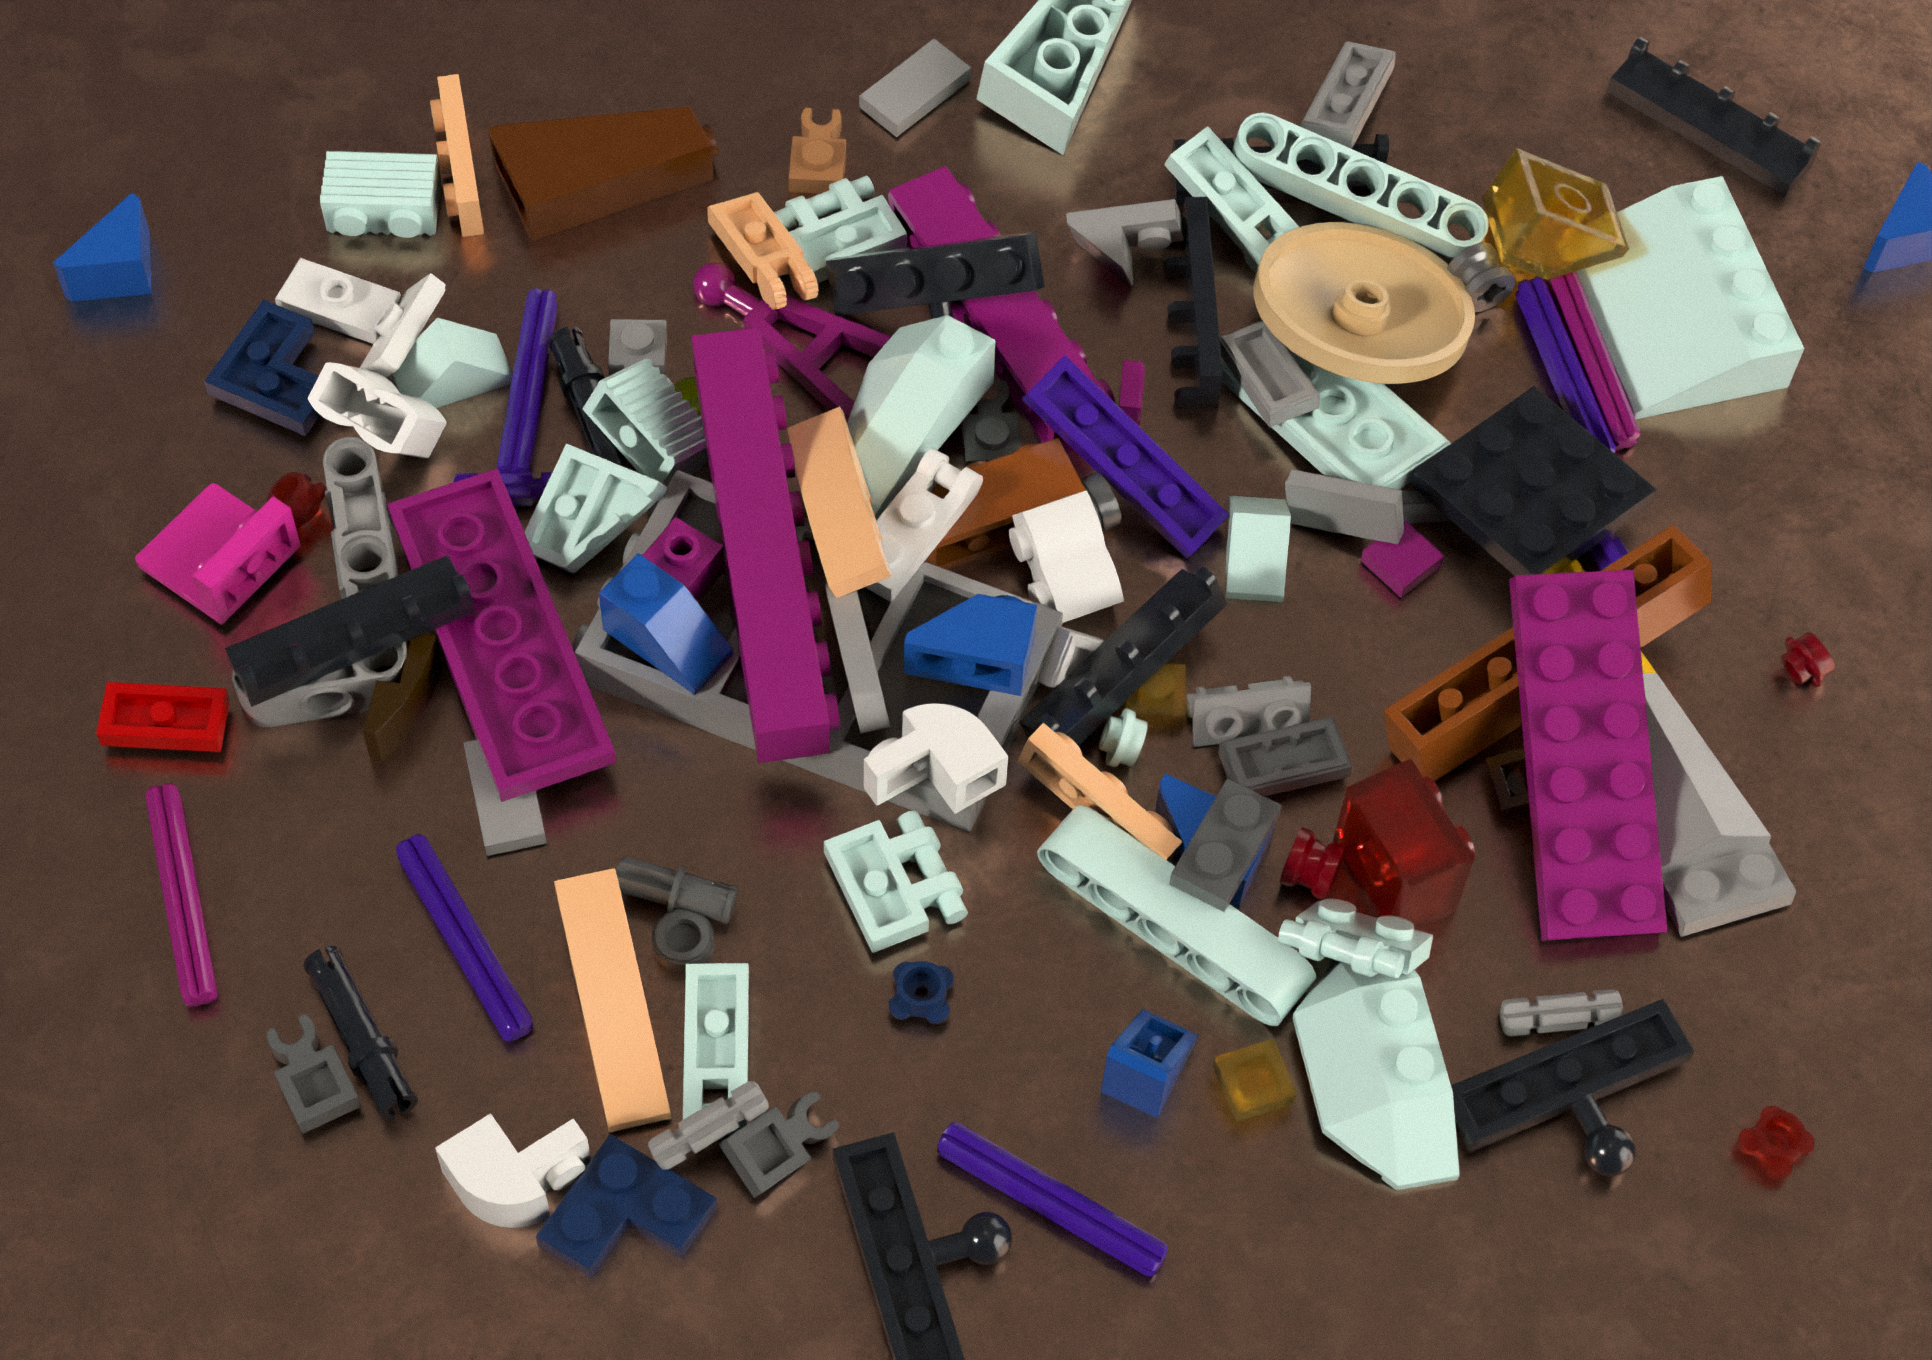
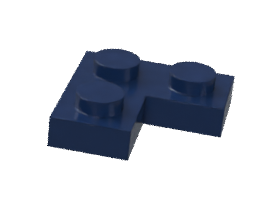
M263 299L205 379L204 383L207 394L306 436L320 416L308 400V396L319 376L292 364L315 333L312 319Z
M610 1134L586 1166L585 1171L581 1173L536 1235L538 1246L590 1278L596 1273L628 1227L682 1259L717 1210V1198L670 1169H661L655 1160Z

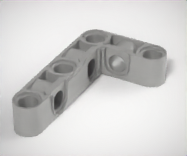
M344 437L336 440L328 446L323 457L327 486L325 496L333 527L331 538L339 591L342 599L399 575L392 525L387 509L388 503L386 494L383 492L376 455L371 445L357 437ZM352 473H358L353 476H347ZM366 568H376L369 572H360ZM406 641L253 707H251L233 670L232 681L244 717L251 724L259 727H276L369 710L376 680L400 683L408 652V642ZM382 666H393L390 670L384 672H374V670Z

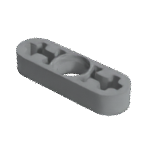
M828 583L824 584L860 734L890 727L857 590L835 598Z

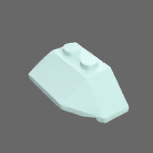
M1334 960L1295 1010L1292 1017L1322 1133L1359 1162L1382 1176L1381 1179L1395 1190L1458 1180L1459 1163L1453 1091L1420 976L1413 970L1408 975L1401 973L1398 978L1380 973L1373 977H1368L1353 972L1350 964Z

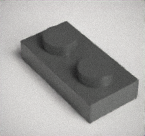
M1227 778L1172 871L1169 885L1225 912L1276 824L1282 805Z

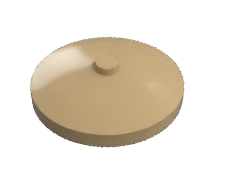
M1345 222L1315 223L1284 233L1275 239L1263 253L1253 286L1254 300L1258 313L1267 328L1282 344L1301 358L1322 369L1359 381L1403 384L1435 377L1447 371L1461 358L1475 323V308L1472 297L1465 290L1466 285L1462 279L1452 275L1447 269L1448 264L1408 238L1368 225Z

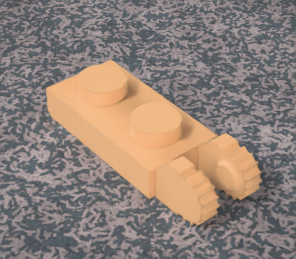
M759 192L707 207L708 223L752 283L758 284L761 296L766 304L768 303L769 307H771V310L783 308L787 305L786 290L779 276L788 273L793 288L797 294H800V298L806 301L817 297L819 291L817 278H815L812 268L809 267V264L804 259L803 250Z

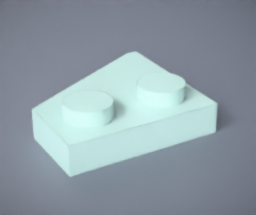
M566 444L524 532L534 557L570 573H576L664 496L667 487L655 479Z

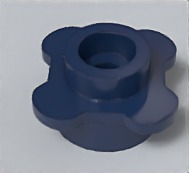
M928 961L902 962L895 967L893 979L897 983L896 994L889 1000V1011L892 1016L899 1020H905L910 1016L922 1017L932 1024L944 1022L950 1014V1007L946 1003L947 990L954 984V975L951 970L945 966H937ZM923 988L927 991V995L919 997L915 992Z

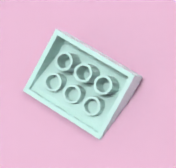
M1723 176L1671 186L1559 240L1558 250L1563 261L1572 263L1576 269L1635 420L1789 387L1804 347Z

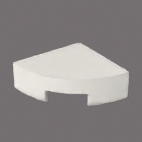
M1058 626L1043 661L1044 666L1038 682L1055 688L1095 651L1104 640Z

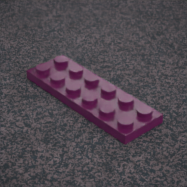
M498 468L388 503L389 517L410 570L448 555L458 575L462 574L469 586L474 613L436 628L434 632L501 802L616 763L614 747Z
M1633 570L1514 576L1509 579L1541 941L1666 933L1667 921Z

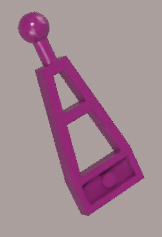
M721 263L705 264L696 272L693 279L694 293L702 303L708 306H722L726 304L745 316L743 318L744 329L760 327L764 350L774 349L776 361L826 409L830 411L841 407L846 422H848L855 402L819 369L842 345L875 357L891 336L786 296L787 305L785 307L771 310V307L763 299L760 300L737 286L736 277L732 270ZM778 319L814 333L817 336L800 352L771 325Z

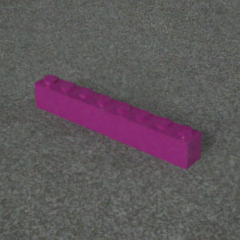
M760 327L692 335L694 374L721 540L724 546L725 565L758 763L830 754V730L840 729L839 710L836 694H824L822 678L831 677L830 660L826 641L815 642L813 627L822 626L821 609L817 590L806 591L804 576L813 575L812 559L808 540L797 541L795 527L804 526V516L800 492H789L787 478L795 477L791 443L780 444L778 431L787 430L783 396H772L770 384L779 382L775 350H764Z

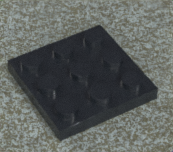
M1534 386L1415 468L1410 483L1411 486L1514 576L1558 573L1653 504L1657 491L1653 485Z

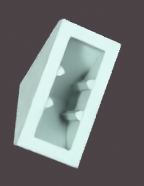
M436 318L415 340L400 368L391 375L400 394L420 398L438 408L511 385L513 372L497 334Z
M1229 496L1227 512L1230 515L1227 517L1225 598L1283 602L1291 514L1286 499Z

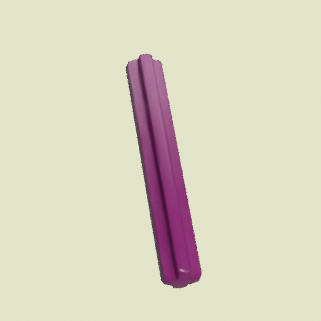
M1568 261L1560 264L1553 263L1547 268L1544 281L1562 319L1616 450L1625 447L1631 448L1637 444L1640 430L1576 269Z
M172 783L152 786L146 791L145 798L181 996L184 1003L189 1007L210 1004L215 1001L218 994L181 795L178 792V787Z

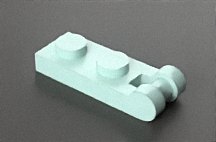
M1208 126L1173 152L1164 164L1193 197L1207 196L1208 214L1242 250L1248 266L1255 273H1257L1260 260L1268 246L1284 233L1299 228L1295 221ZM1262 224L1270 232L1271 237L1268 240L1257 230Z
M748 963L686 964L683 1120L711 1104L703 1103L704 1089H728L729 1099L732 1097L731 1091L748 1082ZM746 1118L738 1123L740 1126L738 1129L728 1135H732L748 1124Z

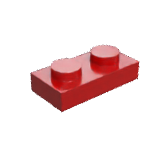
M107 682L96 735L101 746L221 752L230 698L226 688Z

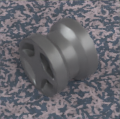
M1479 243L1466 248L1456 255L1447 267L1452 275L1460 277L1466 285L1465 290L1472 297L1475 312L1486 311L1506 299L1515 286V278L1507 268L1499 266V254L1490 243Z

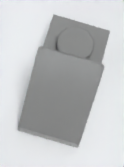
M1175 199L1066 213L1067 224L1077 244L1130 286H1133L1131 247L1138 246L1145 250H1159L1168 247L1171 242L1185 241L1184 220Z

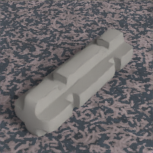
M1605 989L1593 991V997H1587L1585 992L1535 996V1002L1529 1003L1526 997L1506 999L1502 1002L1500 1008V1021L1504 1034L1518 1036L1530 1034V1028H1536L1538 1033L1588 1029L1589 1022H1593L1594 1026L1622 1016L1624 1012L1619 991Z
M748 1081L731 1091L732 1097L729 1099L719 1098L677 1123L679 1128L672 1132L670 1129H667L652 1138L648 1143V1147L658 1166L663 1170L670 1169L686 1160L685 1154L691 1150L696 1154L740 1127L738 1123L745 1118L749 1122L765 1113L769 1108V1103L759 1085L755 1081Z

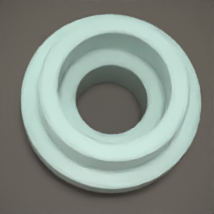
M1125 708L1119 718L1114 716L1108 718L1099 743V749L1107 752L1106 765L1116 768L1119 763L1132 767L1136 762L1146 736L1147 722L1135 718V711Z

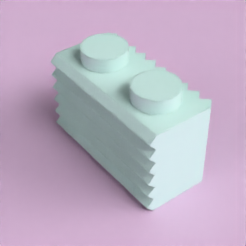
M326 151L323 185L321 186L320 204L326 230L331 233L337 231L347 236H358L368 232L376 235L380 232L386 235L392 232L394 235L403 238L421 236L424 233L429 236L436 233L442 185L437 154Z
M644 359L600 380L583 407L584 412L640 474L655 479L666 487L676 470L690 475L696 474L708 459L702 417L697 415L696 408H690L689 400L682 399L681 392L675 391L671 380L666 375L660 374L659 367H653L652 359Z

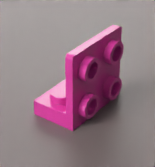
M211 483L136 555L135 560L141 570L223 625L301 544L291 508L273 496L264 506L256 511L218 484Z

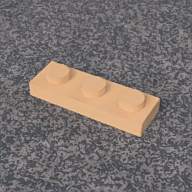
M459 74L439 76L437 80L440 99L430 100L435 133L446 131L447 137L446 141L436 142L441 174L452 173L454 182L443 184L448 217L459 215L462 237L482 235L484 230Z
M1042 723L1028 738L1017 762L1069 807L1074 809L1075 806L1083 805L1093 809L1168 862L1171 860L1182 841L1174 835L1172 826L1164 817L1156 812L1146 811L1128 796L1126 787L1117 777L1106 771L1100 772L1082 756L1079 746L1064 733H1055L1046 724Z

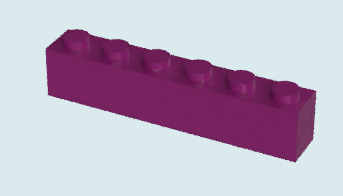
M947 166L889 190V206L907 232L906 248L1001 236L996 225L990 220L985 221L976 209L975 199L969 187L964 182L958 183ZM1035 291L950 301L954 319L995 339L994 378L997 383L1001 380L1007 382L1010 402L1039 444L1059 438L1066 454L1075 451L1022 398L1064 355L1114 403L1115 398L1107 382L1102 378L1097 380L1087 366L1084 351L1078 341L1074 338L1068 339L1060 328L1057 314L1052 304L1045 298L1040 299Z

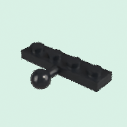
M1036 231L836 257L826 261L835 315L837 316L928 304L931 319L946 315L953 318L950 301L1037 291L1045 287Z
M1663 998L1451 1085L1456 1130L1468 1152H1471L1573 1110L1588 1137L1585 1142L1584 1153L1589 1166L1601 1175H1620L1632 1166L1636 1156V1146L1633 1138L1626 1130L1609 1124L1596 1100L1689 1062L1694 1049Z
M894 1132L833 1148V1161L893 1360H965L936 1266L966 1257L980 1264H993L1002 1260L1008 1254L1012 1245L1010 1226L998 1214L981 1212L969 1218L961 1232L928 1241Z

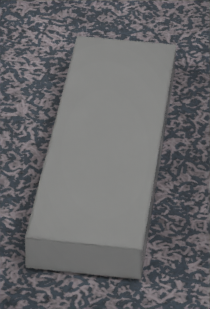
M1349 41L1345 42L1304 116L1300 127L1352 149L1394 69L1396 52Z

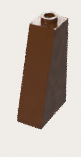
M691 106L501 124L488 128L493 163L532 241L714 180L712 157L718 155L717 142L708 124L700 125Z

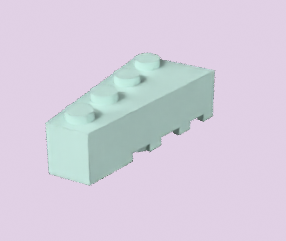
M1038 0L985 61L976 99L1061 155H1064L1132 0Z

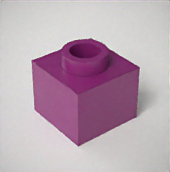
M677 517L671 521L642 555L684 584L697 602L702 599L725 572L724 546Z

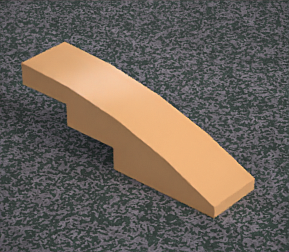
M841 407L788 427L789 441L792 445L795 469L806 512L828 586L835 598L891 577L880 543L882 537L871 506L873 501Z
M612 868L554 881L608 1131L610 1133L671 1119L657 1048L616 870Z

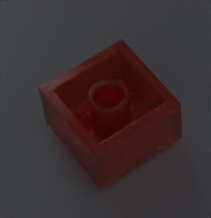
M1411 758L1347 787L1332 842L1338 841L1348 845L1343 862L1377 917L1396 916L1404 918L1414 924L1415 930H1419L1456 912L1475 859V850L1467 831L1459 824L1454 825L1442 807V796L1436 783L1429 776H1422Z

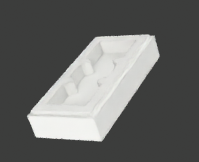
M300 258L276 296L275 302L278 306L312 319V322L374 344L380 335L374 330L377 321L391 304L395 303L398 305L401 300V294L398 291Z
M430 273L407 289L398 305L395 303L391 304L381 315L374 327V330L380 335L360 368L374 371L385 378L396 372L446 291V284Z

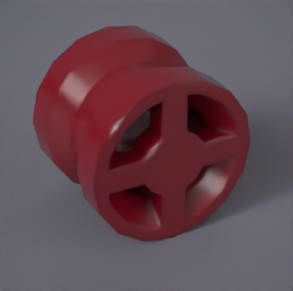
M1302 827L1289 852L1279 882L1291 888L1296 885H1302L1311 889L1315 898L1320 900L1327 899L1340 871L1348 845L1338 841L1327 844L1317 840L1313 831Z

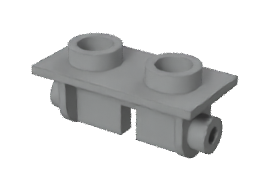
M1283 676L1282 680L1248 684V690L1238 691L1237 685L1205 689L1204 686L1197 687L1196 693L1186 694L1185 696L1187 715L1189 718L1193 717V747L1220 744V742L1310 722V682L1304 683L1303 680L1293 681L1291 676Z

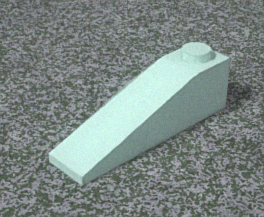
M948 315L903 326L895 332L869 362L847 425L873 501L871 506L876 520L914 475L921 459L931 448L938 450L994 383L995 339Z

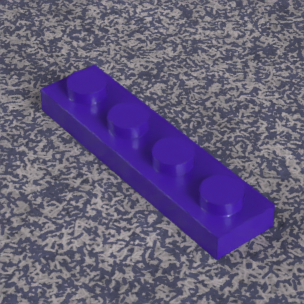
M1066 355L1022 398L1036 414L1096 472L1100 473L1186 559L1193 555L1230 515Z

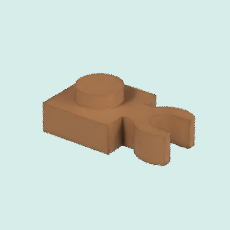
M805 107L801 114V133L803 137L793 136L789 192L821 194L829 190V184L844 179L846 139H839L842 133V116L839 109H833L832 120L828 124L817 125L812 121V108Z

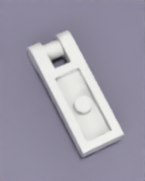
M934 448L928 450L921 459L914 475L876 520L882 537L880 543L891 577L866 586V588L892 602L977 496L983 483V476L967 467L961 471L949 464V457ZM937 484L950 490L944 499L931 493Z

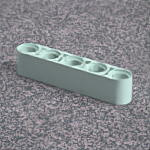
M1263 112L1252 114L1240 125L1232 153L1257 181L1353 223L1384 229L1408 238L1430 250L1446 263H1450L1456 255L1466 248L1482 243L1487 234L1489 222L1486 213L1482 207L1466 198L1272 114ZM1251 138L1263 139L1269 143L1272 150L1267 153L1255 152L1249 147L1247 140ZM1304 159L1312 160L1318 164L1321 173L1316 175L1306 174L1300 170L1297 162ZM1351 181L1362 182L1368 186L1371 195L1366 197L1356 196L1349 190L1347 183ZM1404 202L1413 204L1420 211L1421 217L1416 219L1405 217L1398 210L1397 204ZM1452 224L1463 226L1470 233L1471 239L1466 241L1457 240L1449 233L1447 226Z
M1083 805L1075 806L1037 851L1042 865L1056 879L1263 1024L1278 1026L1316 979V972L1305 957L1301 956L1291 946L1279 943L1278 937L1229 904L1225 912L1169 885L1171 873L1175 868L1173 864L1089 807Z

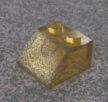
M1518 148L1515 149L1482 196L1499 258L1507 268L1516 273L1525 274L1528 272L1548 280L1621 258L1629 250L1606 183Z

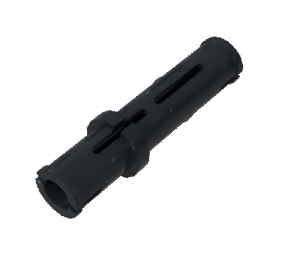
M569 327L557 330L549 337L548 344L563 378L559 384L564 396L570 399L575 407L592 454L635 471L634 466L583 410L597 384L605 377L601 367L594 364L590 357L582 330L578 327H573L572 334L574 340Z
M337 946L325 947V952L330 959L328 962L325 961L320 949L314 951L305 959L303 967L312 979L350 1053L348 1057L349 1062L347 1063L353 1075L363 1078L378 1108L381 1119H396V1114L392 1108L394 1104H396L401 1116L407 1114L417 1105L418 1097L412 1091L396 1060L398 1057L397 1052L399 1051L392 1038L384 1036L343 959L340 948Z

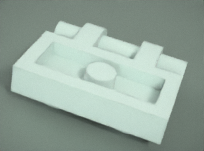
M867 175L851 182L844 178L829 184L828 191L805 199L802 195L786 201L785 208L774 212L787 230L795 229L789 233L803 250V257L809 264V267L812 268L815 278H817V283L829 279L826 266L827 260L836 257L907 247V232L884 196L880 195L862 202V200L875 195L874 186ZM834 211H838V212L835 213V214H832V215L827 216V217H825V218H822V219H820V220L818 219V218L821 217V216H824V215H826V214L832 213V212H834Z
M916 810L908 811L899 816L896 822L902 835L892 839L888 838L881 821L877 820L824 841V854L872 953L928 932L929 919L924 908L929 906L939 907L947 924L957 923L968 914L960 897L964 890L956 874L952 871H947L938 853L941 844L933 828L925 827ZM907 861L916 862L925 880L911 884L902 863Z
M1339 899L1318 901L1299 914L1295 921L1285 919L1281 925L1278 937L1279 943L1298 948L1299 954L1303 957L1316 961H1321L1328 957L1350 964L1352 971L1358 974L1373 977L1380 973L1393 978H1398L1401 973L1410 974L1426 961L1430 955L1433 939L1432 934L1415 930L1414 924L1409 920L1396 916L1375 918L1358 913L1353 904Z

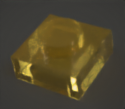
M1165 663L1125 701V708L1135 711V718L1146 721L1147 725L1183 727L1186 705V665Z
M1274 1038L1215 1057L1213 1069L1236 1122L1295 1103L1297 1091Z

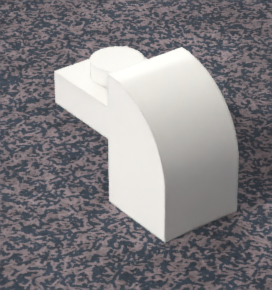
M923 704L903 711L902 738H889L882 741L872 749L868 757L864 758V789L875 805L878 806L929 778L951 810L956 814L1006 785L1008 755L985 724L970 712L947 704Z
M491 1113L435 1147L442 1173L466 1208L487 1223L508 1228L527 1227L548 1219L551 1215L545 1192L551 1188L553 1190H561L574 1183L581 1173L585 1171V1166L591 1161L587 1137L574 1118L519 1153Z

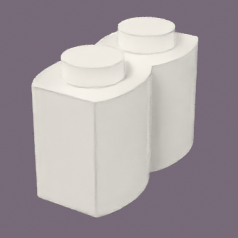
M325 363L308 396L310 404L322 417L339 425L354 427L360 437L369 445L388 453L429 458L447 424L443 415L433 405L420 398L400 394L394 384L379 373L344 364Z
M1087 490L1012 515L1015 527L1009 529L1011 546L1020 562L1027 561L1034 582L1028 584L1030 601L1062 612V623L1124 602L1120 581L1105 546L1099 518Z

